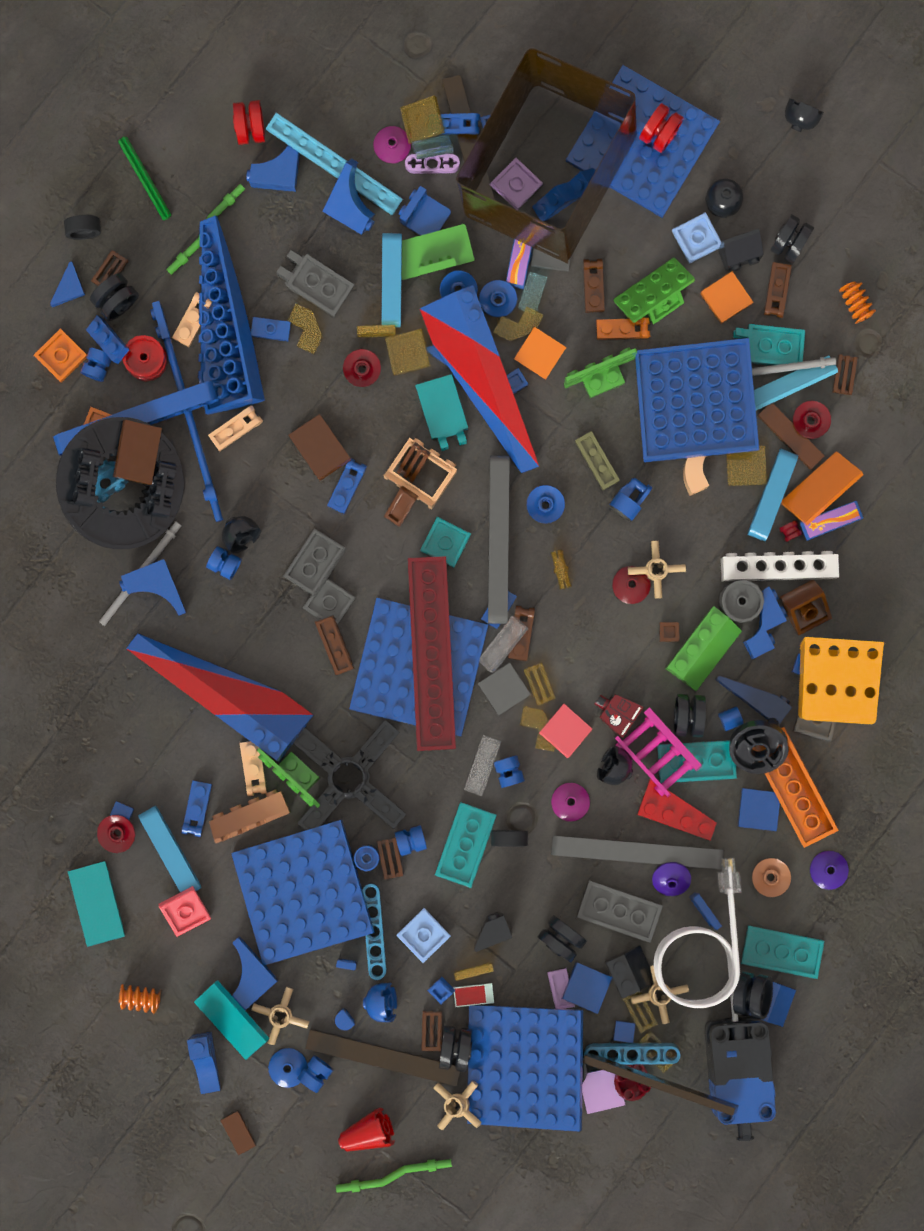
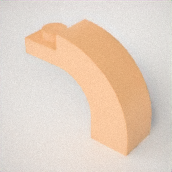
M706 456L691 457L685 460L683 478L690 496L709 487L703 473V462Z

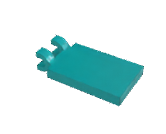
M749 324L748 329L736 328V330H733V338H749L751 363L773 366L803 362L805 330Z
M452 374L415 385L432 440L438 439L441 451L449 449L446 438L450 436H457L459 446L467 444L464 430H468V425Z

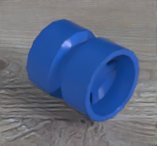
M89 348L86 356L88 361L83 364L80 373L91 379L104 382L107 374L105 369L110 366L112 360L105 352Z
M217 546L211 554L206 568L215 573L219 571L221 576L231 580L237 572L242 559L234 554L228 555V551Z
M517 755L494 762L496 772L500 773L498 779L501 788L525 781L523 772L518 769L520 763ZM512 770L513 776L508 777L507 771Z
M421 825L410 828L408 832L406 830L394 832L401 856L411 854L412 850L419 852L427 849Z
M362 846L355 852L354 863L360 870L371 871L379 864L380 855L373 846Z
M313 1055L307 1064L308 1069H303L297 1079L307 1088L318 1093L324 1085L323 1080L328 1079L334 1069L325 1061Z

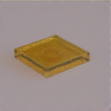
M433 95L400 108L409 144L412 145L445 133L436 96Z
M422 329L385 338L394 376L431 366Z
M759 446V451L726 454L728 486L767 484L765 446Z

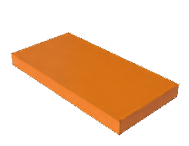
M836 451L790 492L781 503L804 524L809 525L859 480L863 473Z

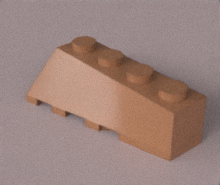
M277 789L266 793L267 797L260 800L257 797L249 800V805L242 807L240 804L230 808L231 812L226 815L221 812L212 816L213 820L209 821L215 843L223 842L291 813L283 792H277Z

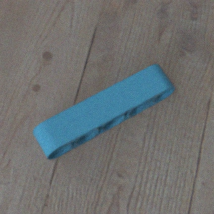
M402 233L382 234V327H401Z
M783 449L779 450L747 535L766 542L799 455Z
M153 806L139 814L138 817L179 891L182 892L192 886L196 891L201 889L200 882L159 809Z
M370 883L362 891L367 908L374 906L378 909V915L370 918L372 925L379 928L380 934L375 937L370 934L365 935L368 972L371 978L379 980L386 974L381 896L379 887L374 883ZM368 887L376 889L375 897L370 898L366 895ZM376 945L381 948L379 956L371 954L372 946ZM375 965L383 968L381 975L373 974L372 968Z
M593 1043L586 1046L584 1051L585 1056L590 1050H596L598 1056L623 1065L675 1064L680 1059L679 1047L674 1043ZM631 1049L638 1053L634 1058L627 1056V1052ZM669 1049H674L677 1054L675 1057L670 1058L666 1055V1052ZM616 1050L618 1052L617 1057H608V1051ZM648 1050H655L657 1055L654 1058H649L646 1055Z

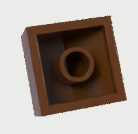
M814 579L780 596L782 605L798 636L832 619L825 593Z

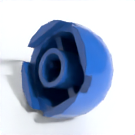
M392 983L374 985L367 992L366 998L363 999L364 1009L377 1022H393L396 1014H393V1009H397V996L395 988L390 987Z

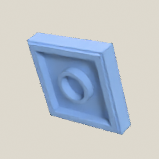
M706 212L672 229V233L689 264L719 249L722 243Z
M425 908L396 934L422 963L451 937Z

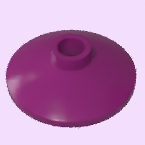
M385 127L375 136L374 151L378 158L386 163L394 164L403 161L411 150L409 135L399 127ZM394 140L396 143L395 145L391 146L389 145V141Z
M565 783L554 791L551 805L554 813L562 820L576 821L587 813L590 799L587 791L582 786L576 783ZM568 799H574L575 803L573 806L568 805Z

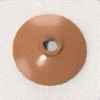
M775 858L764 859L753 870V885L764 896H780L789 888L791 882L790 870L781 860ZM768 874H773L774 879L772 881H768Z

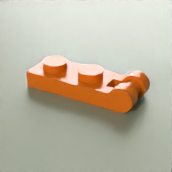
M641 318L635 323L630 319L596 320L597 340L650 338V331H648L650 319ZM635 326H640L641 331L635 332Z

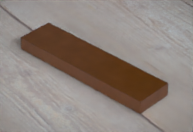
M773 403L769 404L757 415L794 454L799 455L798 458L810 470L824 457L808 438L801 436L796 431L793 423Z

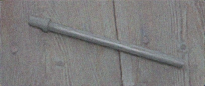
M820 357L817 360L752 368V374L756 376L821 367L822 369L825 366L836 365V358L824 359V357Z
M175 522L169 530L165 531L166 535L140 568L153 564L171 539H175V534L181 528L179 523ZM122 591L99 620L102 625L105 626L128 597L127 591Z

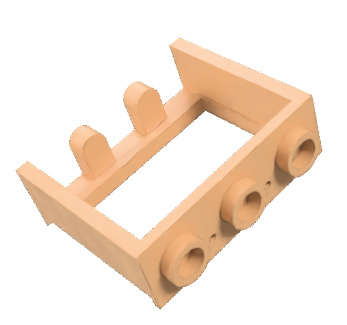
M409 438L384 474V478L391 480L399 488L402 486L406 487L419 496L417 500H421L432 510L457 473L456 465L448 459L444 461L439 458L440 454L435 450H428L431 452L428 459L449 472L434 496H429L393 472L408 449L415 442L422 447L424 446V443L420 440Z

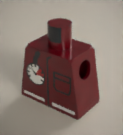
M616 694L611 700L600 695L595 702V705L603 710L599 718L620 738H624L644 708Z

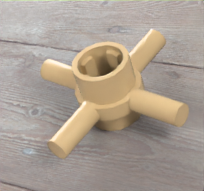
M651 541L652 559L645 567H628V575L646 574L649 579L654 581L655 599L662 598L661 580L668 573L686 572V565H667L664 560L660 559L659 541ZM657 564L658 568H662V572L654 575L652 568Z
M652 965L650 969L654 984L649 988L648 993L631 996V1002L636 1004L651 1001L659 1007L662 1024H667L670 1021L666 1005L670 1002L671 998L666 993L661 996V1000H658L656 997V990H663L657 983L654 965ZM666 985L667 989L674 995L689 992L688 985L669 988Z
M290 987L285 988L281 1003L271 1009L253 1004L251 1011L269 1016V1021L273 1025L268 1044L275 1045L280 1028L286 1027L289 1023L306 1029L308 1027L309 1021L292 1016V1012L288 1007L293 989ZM284 1012L286 1017L278 1021L275 1013Z
M472 1080L462 1094L456 1093L453 1095L440 1083L435 1085L434 1089L446 1100L444 1103L446 1115L437 1125L439 1129L444 1130L453 1117L458 1118L462 1116L476 1128L481 1125L482 1122L469 1111L470 1104L468 1098L478 1086L475 1081ZM457 1103L460 1104V1109H458V1111L455 1109V1107H457Z

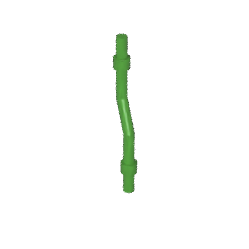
M239 184L230 194L227 193L223 197V201L206 219L213 216L218 217L228 206L231 207L236 202L235 199L245 188ZM200 234L183 253L180 252L175 257L176 260L166 269L171 275L181 265L184 266L189 261L188 258L200 247Z
M432 1159L427 1160L425 1163L404 1165L382 1179L352 1180L351 1183L336 1185V1192L352 1191L354 1193L360 1192L361 1189L383 1187L406 1173L426 1170L433 1172L440 1168L452 1167L451 1159L440 1161Z

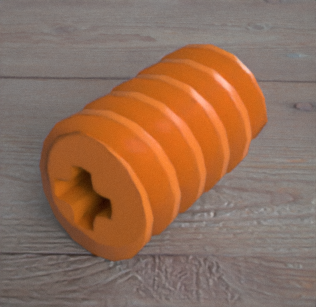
M854 281L841 287L839 292H845L842 295L843 299L849 298L845 304L852 305L848 311L855 312L852 315V319H858L855 322L857 324L870 318L876 310H869L873 304L865 302L869 296H862L866 289L860 290L859 287L863 283H856Z
M124 984L121 985L119 993L121 1009H125L128 1005L129 1010H133L135 1006L138 1012L142 1007L146 1013L150 1007L153 1014L158 1010L161 989L156 994L155 988H152L151 992L148 993L147 987L140 992L139 986L136 987L135 991H132L131 985H129L127 990L124 989Z

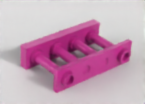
M649 707L644 712L646 716L645 721L623 741L617 736L615 738L618 742L616 746L628 752L632 759L657 785L654 788L661 796L665 794L669 797L670 793L667 789L688 770L694 769L697 772L702 765ZM655 726L659 730L658 735L635 755L628 746L649 727ZM668 740L672 744L671 750L651 768L647 769L641 760L662 741ZM681 754L685 759L683 761L684 764L661 784L654 774L673 757Z

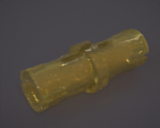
M557 550L559 559H557L555 551L551 552L555 566L554 574H557L559 589L562 590L565 589L563 581H565L567 588L572 587L568 576L567 571L569 568L565 564L563 550Z

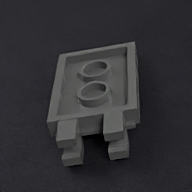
M290 250L287 260L296 265L291 273L280 266L276 275L286 280L287 288L335 317L353 289L354 284L308 254L301 257Z

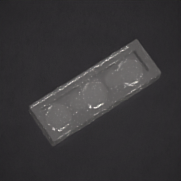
M512 616L480 656L479 662L490 673H494L528 628L517 617Z
M482 736L464 790L480 796L483 795L501 741Z

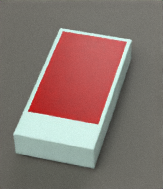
M492 983L453 987L455 989V1007L494 1003Z

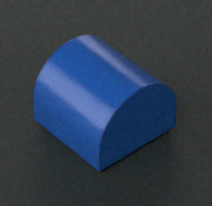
M737 707L718 713L725 731L744 724Z
M342 1008L335 1017V1024L341 1030H349L355 1025V1020L345 1008Z

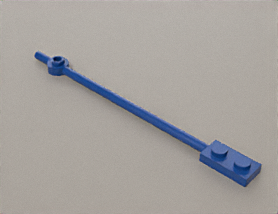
M159 301L153 302V309H150L153 321L157 320L159 326L155 327L158 338H162L164 341L177 390L181 391L185 389L171 342L172 339L163 308ZM192 411L184 414L206 489L203 490L204 498L206 501H210L215 520L219 522L223 520L217 494L212 483Z

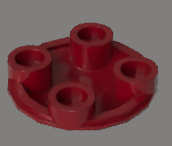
M643 1064L626 1065L648 1073ZM615 1074V1090L625 1100H639L651 1089L650 1086Z

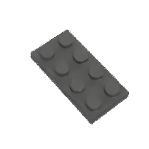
M589 880L577 918L651 943L663 906Z

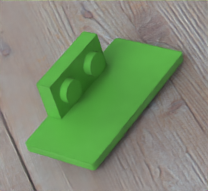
M462 224L402 240L401 279L405 280L474 261L466 225Z
M672 258L614 298V303L633 323L648 314L650 321L655 324L684 304L680 291L693 283L695 278L676 258Z
M626 348L620 351L618 356H607L599 364L594 362L585 366V369L580 372L574 370L568 373V377L564 381V387L568 388L583 382L589 398H593L625 384L618 366L634 360L637 354L636 348L632 350Z
M260 748L257 749V752L260 754L258 758L268 768L273 766L272 771L282 781L287 779L286 784L296 794L301 792L300 797L310 807L313 804L317 808L320 806L308 793L320 778L296 755L290 752L277 765Z

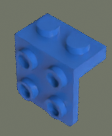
M422 186L418 190H413L409 197L410 202L407 206L404 205L399 212L400 223L420 236L440 231L451 214L450 209L429 197L427 190Z

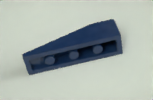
M722 676L715 678L718 683L767 720L769 718H776V721H779L780 724L792 709L789 705L790 701L782 695L778 697L777 695Z

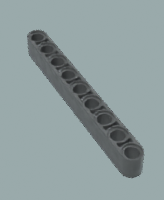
M490 455L488 624H507L510 456Z
M553 836L551 855L651 864L676 862L686 867L723 869L724 850Z

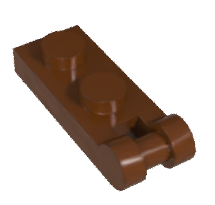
M583 259L585 313L604 312L603 260L589 261V259ZM596 268L597 273L590 274V269Z
M772 263L764 315L770 316V314L783 318L792 265ZM772 302H778V308L772 307Z
M516 605L508 659L527 661L535 608L529 607V609L521 608L522 606ZM520 616H527V622L520 621Z

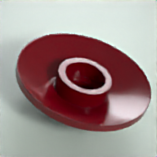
M359 349L351 352L346 357L343 363V373L347 381L352 385L367 387L379 378L381 364L373 352ZM362 366L366 368V371L363 373L359 372V368Z
M807 401L799 405L795 410L793 425L801 436L809 439L819 438L829 430L831 415L822 403ZM808 418H812L814 424H809Z
M627 566L616 573L613 578L612 587L614 594L620 601L627 604H636L647 597L651 583L646 574L628 575V567L636 566ZM630 581L635 582L636 586L634 588L629 587Z
M110 815L100 822L97 829V838L105 850L112 853H122L128 850L134 843L135 828L126 817ZM116 829L121 831L120 836L116 835Z

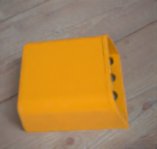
M804 637L800 644L798 716L801 719L813 721L874 724L877 717L884 642ZM812 644H817L820 649L809 648V647H810ZM835 645L839 650H830L829 648ZM856 647L858 651H848V649ZM870 648L876 649L874 651L867 652Z

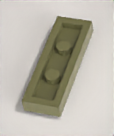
M592 431L575 440L577 447L602 490L620 481Z

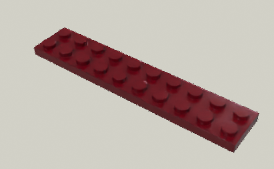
M446 556L408 558L417 751L456 749Z

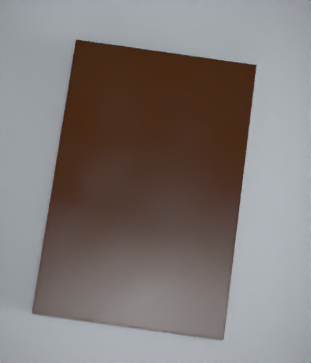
M320 414L288 435L319 481L351 461V458Z
M123 420L113 477L152 485L162 428Z

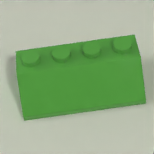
M713 606L665 669L696 692L742 630L729 617Z

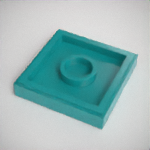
M437 517L420 551L431 557L446 556L447 565L454 568L471 533Z

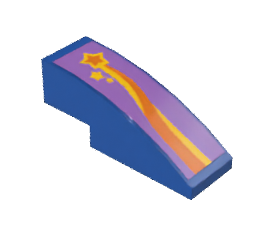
M514 239L506 282L514 288L524 289L533 247Z
M854 501L820 514L809 525L800 522L806 540H811L859 521L864 517L858 502Z

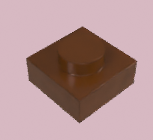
M660 622L659 642H679V622Z

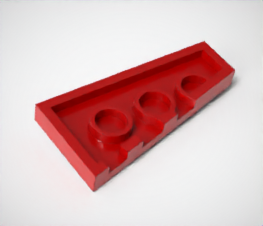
M650 778L637 815L711 841L717 822L669 790H667L670 793L669 797L665 794L661 796L654 788L657 785Z

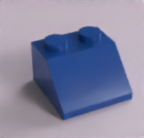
M773 982L771 1007L763 1021L783 1027L796 990Z

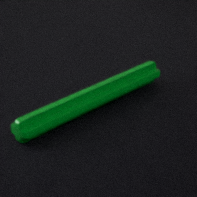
M126 136L118 140V143L162 220L169 219L171 213L128 138Z

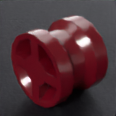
M797 520L779 528L785 535V542L803 534L802 530H799L797 527Z

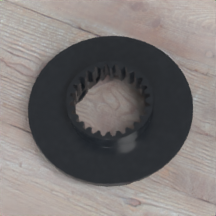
M128 417L102 419L79 431L64 449L56 473L58 501L70 525L88 541L111 549L137 548L161 536L175 519L184 491L183 470L177 451L169 439L161 432L152 485L143 484L146 489L142 490L144 497H139L140 503H135V507H130L129 510L116 511L109 510L108 507H102L103 503L97 502L99 497L95 496L98 479V466L103 463V459H109V456H117L123 420L150 425L141 420Z

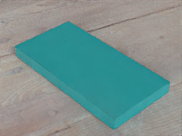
M730 740L682 743L701 763L702 767L697 772L694 769L688 770L676 782L737 779L736 765L730 756ZM672 744L657 746L658 760L671 750ZM681 754L673 757L659 770L660 783H663L684 764L683 761L685 759Z
M460 802L435 876L471 888L497 815Z
M106 861L68 871L87 947L125 937Z
M747 925L740 964L818 979L824 940Z
M218 980L194 1001L245 1060L270 1039Z

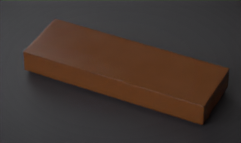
M334 615L316 621V627L335 675L354 669Z

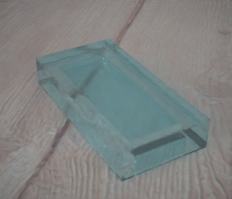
M449 135L412 142V148L417 160L453 153V146Z
M529 272L518 309L534 314L537 313L548 277Z

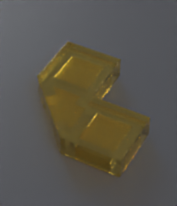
M295 304L288 321L304 329L297 347L315 354L322 335L314 313L305 307Z
M526 306L519 323L502 316L493 333L509 341L529 335L534 327L538 328L544 314Z
M523 707L520 726L539 729L535 748L554 752L555 747L539 734L549 721L543 710Z

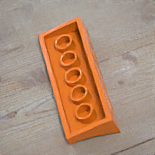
M782 727L781 729L785 732L788 740L787 758L777 769L764 774L805 848L839 831V828L785 727ZM756 745L752 748L754 751H763L765 749L762 745Z

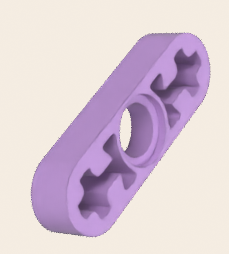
M411 154L405 160L406 170L413 174L455 173L460 166L459 158L454 154ZM421 159H424V168H422V164H417L415 168L408 164L412 160H415L416 163H422ZM430 159H434L438 162V165L432 169L427 166V162ZM440 159H443V163H449V160H453V163L456 164L453 165V168H449L448 164H443V168H440Z

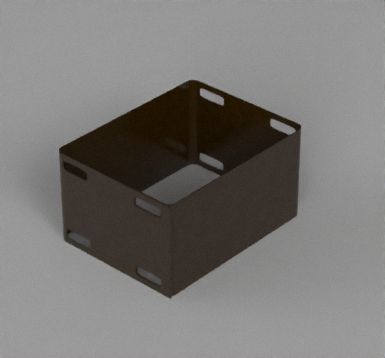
M535 48L528 49L457 174L456 180L465 215L474 221L568 264V260L571 258L637 136L635 94ZM537 53L561 63V66L538 56ZM541 82H544L563 91L564 94L555 91L547 86H544ZM606 84H609V85H611V86H613V87H616V88H618V89H620V90H622V91H625V92L629 93L630 96H627V95L622 94V93H620V92H618V91H616V90H613V89L607 87ZM536 86L547 89L622 123L563 229H559L527 213L520 212L476 191L527 97ZM608 112L624 118V120L622 121L616 117H613L609 115ZM474 193L477 194V195H479V196H481V197H483V198H485L486 200H483V199H481V198H479V197H477V196H474ZM469 214H472L480 219H483L491 223L492 226L470 216Z

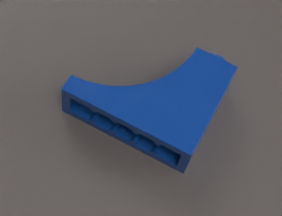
M288 145L275 159L265 163L251 164V170H247V181H249L252 188L296 192L300 153Z
M350 159L345 163L322 212L354 231L363 234L372 228L374 224L372 219L375 214L363 204L358 196L355 186V171L358 162Z
M164 559L121 576L122 580L119 581L123 592L127 591L128 594L135 592L155 593L169 601L178 615L186 613Z
M238 937L233 942V945L236 947L241 958L242 976L239 986L232 997L246 1010L273 986L278 979L266 965L263 966L260 958L243 939Z
M212 1032L192 1035L187 1040L190 1060L193 1061L196 1069L200 1092L205 1094L220 1091L221 1087Z

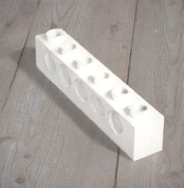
M812 551L802 552V555H795L794 552H783V555L775 556V552L764 553V556H756V553H745V556H737V553H727L726 557L721 558L722 582L739 580L837 579L839 577L838 554H833V551H822L821 555H814ZM815 560L822 563L821 570L814 568L813 563ZM776 561L784 564L783 571L775 568ZM795 561L802 562V570L799 571L794 567ZM738 562H743L746 565L744 572L737 569ZM757 562L764 563V571L757 570Z

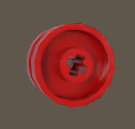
M260 100L249 102V113H247L243 102L233 103V123L239 145L249 143V132L251 131L255 143L265 142Z
M663 103L654 111L639 136V139L646 144L651 143L656 137L653 148L660 153L672 142L684 120V117L677 112L673 113L666 120L670 113V108Z
M146 335L136 336L129 340L126 346L130 350L123 357V363L129 373L137 380L144 382L154 381L161 377L168 363L167 354L161 344L153 337Z

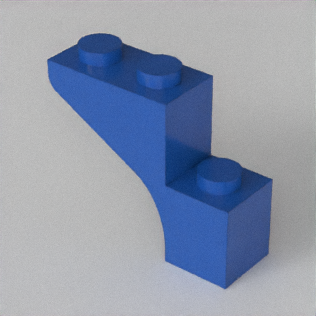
M590 168L579 172L569 182L552 188L534 204L532 208L539 219L545 222L580 199L592 179L595 169Z
M770 586L762 590L764 604L760 612L759 628L753 637L743 642L751 659L775 648L773 645L775 640L771 633H767V630L787 621L785 618L787 613L783 606H779L777 602L779 599L774 589L771 590Z

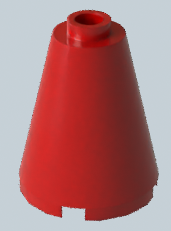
M375 1109L341 1132L338 1138L341 1149L348 1152L393 1146L395 1140L392 1141L391 1136L394 1135V1130L387 1114L383 1115L381 1112L384 1109Z

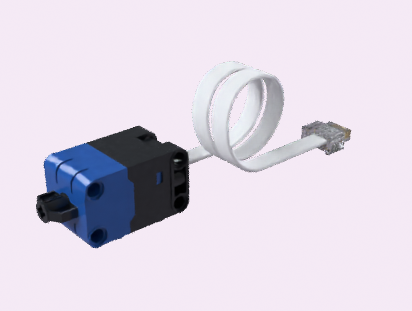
M721 858L722 872H718L719 890L723 894L728 893L732 947L725 938L710 929L697 926L683 927L669 933L658 945L654 956V973L657 983L664 993L675 1002L687 1007H711L723 1002L729 996L731 997L732 1017L708 1021L705 1025V1041L710 1095L739 1106L737 1112L732 1116L712 1108L711 1110L721 1123L727 1125L737 1124L738 1137L736 1139L738 1141H750L754 1139L751 1123L771 1121L776 1114L775 1088L771 1063L772 1052L768 1027L757 1018L738 1017L733 1010V993L740 976L734 893L741 892L740 872L735 871L734 858ZM690 933H705L714 936L720 941L727 955L729 979L726 985L714 996L702 1000H687L675 996L667 989L662 977V958L667 947L677 938Z

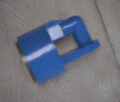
M636 478L631 479L610 502V508L625 520L633 521L642 509L640 505L650 493L652 486L649 484L646 486ZM637 489L641 493L633 501L629 496Z

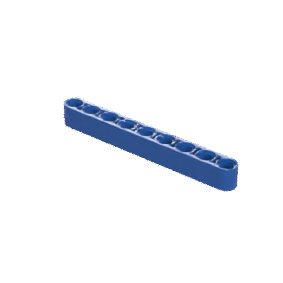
M207 381L102 419L128 417L152 425L218 401L213 382ZM96 421L53 436L59 456L62 455L68 443L79 431Z

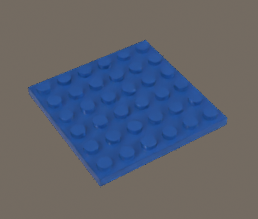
M622 65L612 83L635 94L637 136L609 187L663 218L720 121ZM610 85V87H609V88H611V89H613V90H616V91H618V92H620V93H622V94H625V95H627V96H630L629 93H627V92H625V91H622V90H620V89H618V88H616V87H613V86H611V85ZM661 103L670 108V113L666 120L675 112L684 117L676 136L662 153L653 148L656 137L648 144L639 139L648 120ZM595 111L565 162L581 171L594 168L596 171L622 123ZM608 112L609 115L622 121L624 120V118Z
M749 338L637 350L635 360L644 462L759 451Z
M376 598L349 710L416 726L410 606ZM449 615L455 735L461 737L488 624Z
M342 820L231 853L263 966L375 933Z
M470 1005L469 1029H472V1048L470 1060H468V1085L473 1080L478 1086L468 1098L470 1104L469 1111L482 1122L481 1125L582 1131L583 1010Z

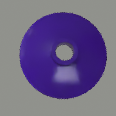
M821 852L811 862V878L816 885L823 889H836L843 885L848 877V864L845 858L837 852ZM829 867H833L834 872L832 874H829L827 872V869Z
M664 863L653 873V886L663 895L677 896L689 888L691 874L680 863Z

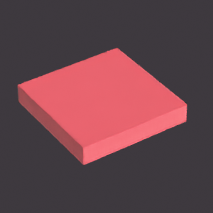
M563 704L541 729L539 734L566 758H569L592 731V728L569 707Z
M193 886L158 904L176 937L211 920L208 910Z

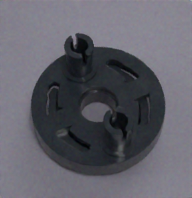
M769 718L767 721H749L739 726L733 732L729 741L731 759L736 766L749 773L762 774L771 772L783 764L788 755V740L785 732L779 727V721H776V718ZM756 745L765 747L763 751L752 750Z

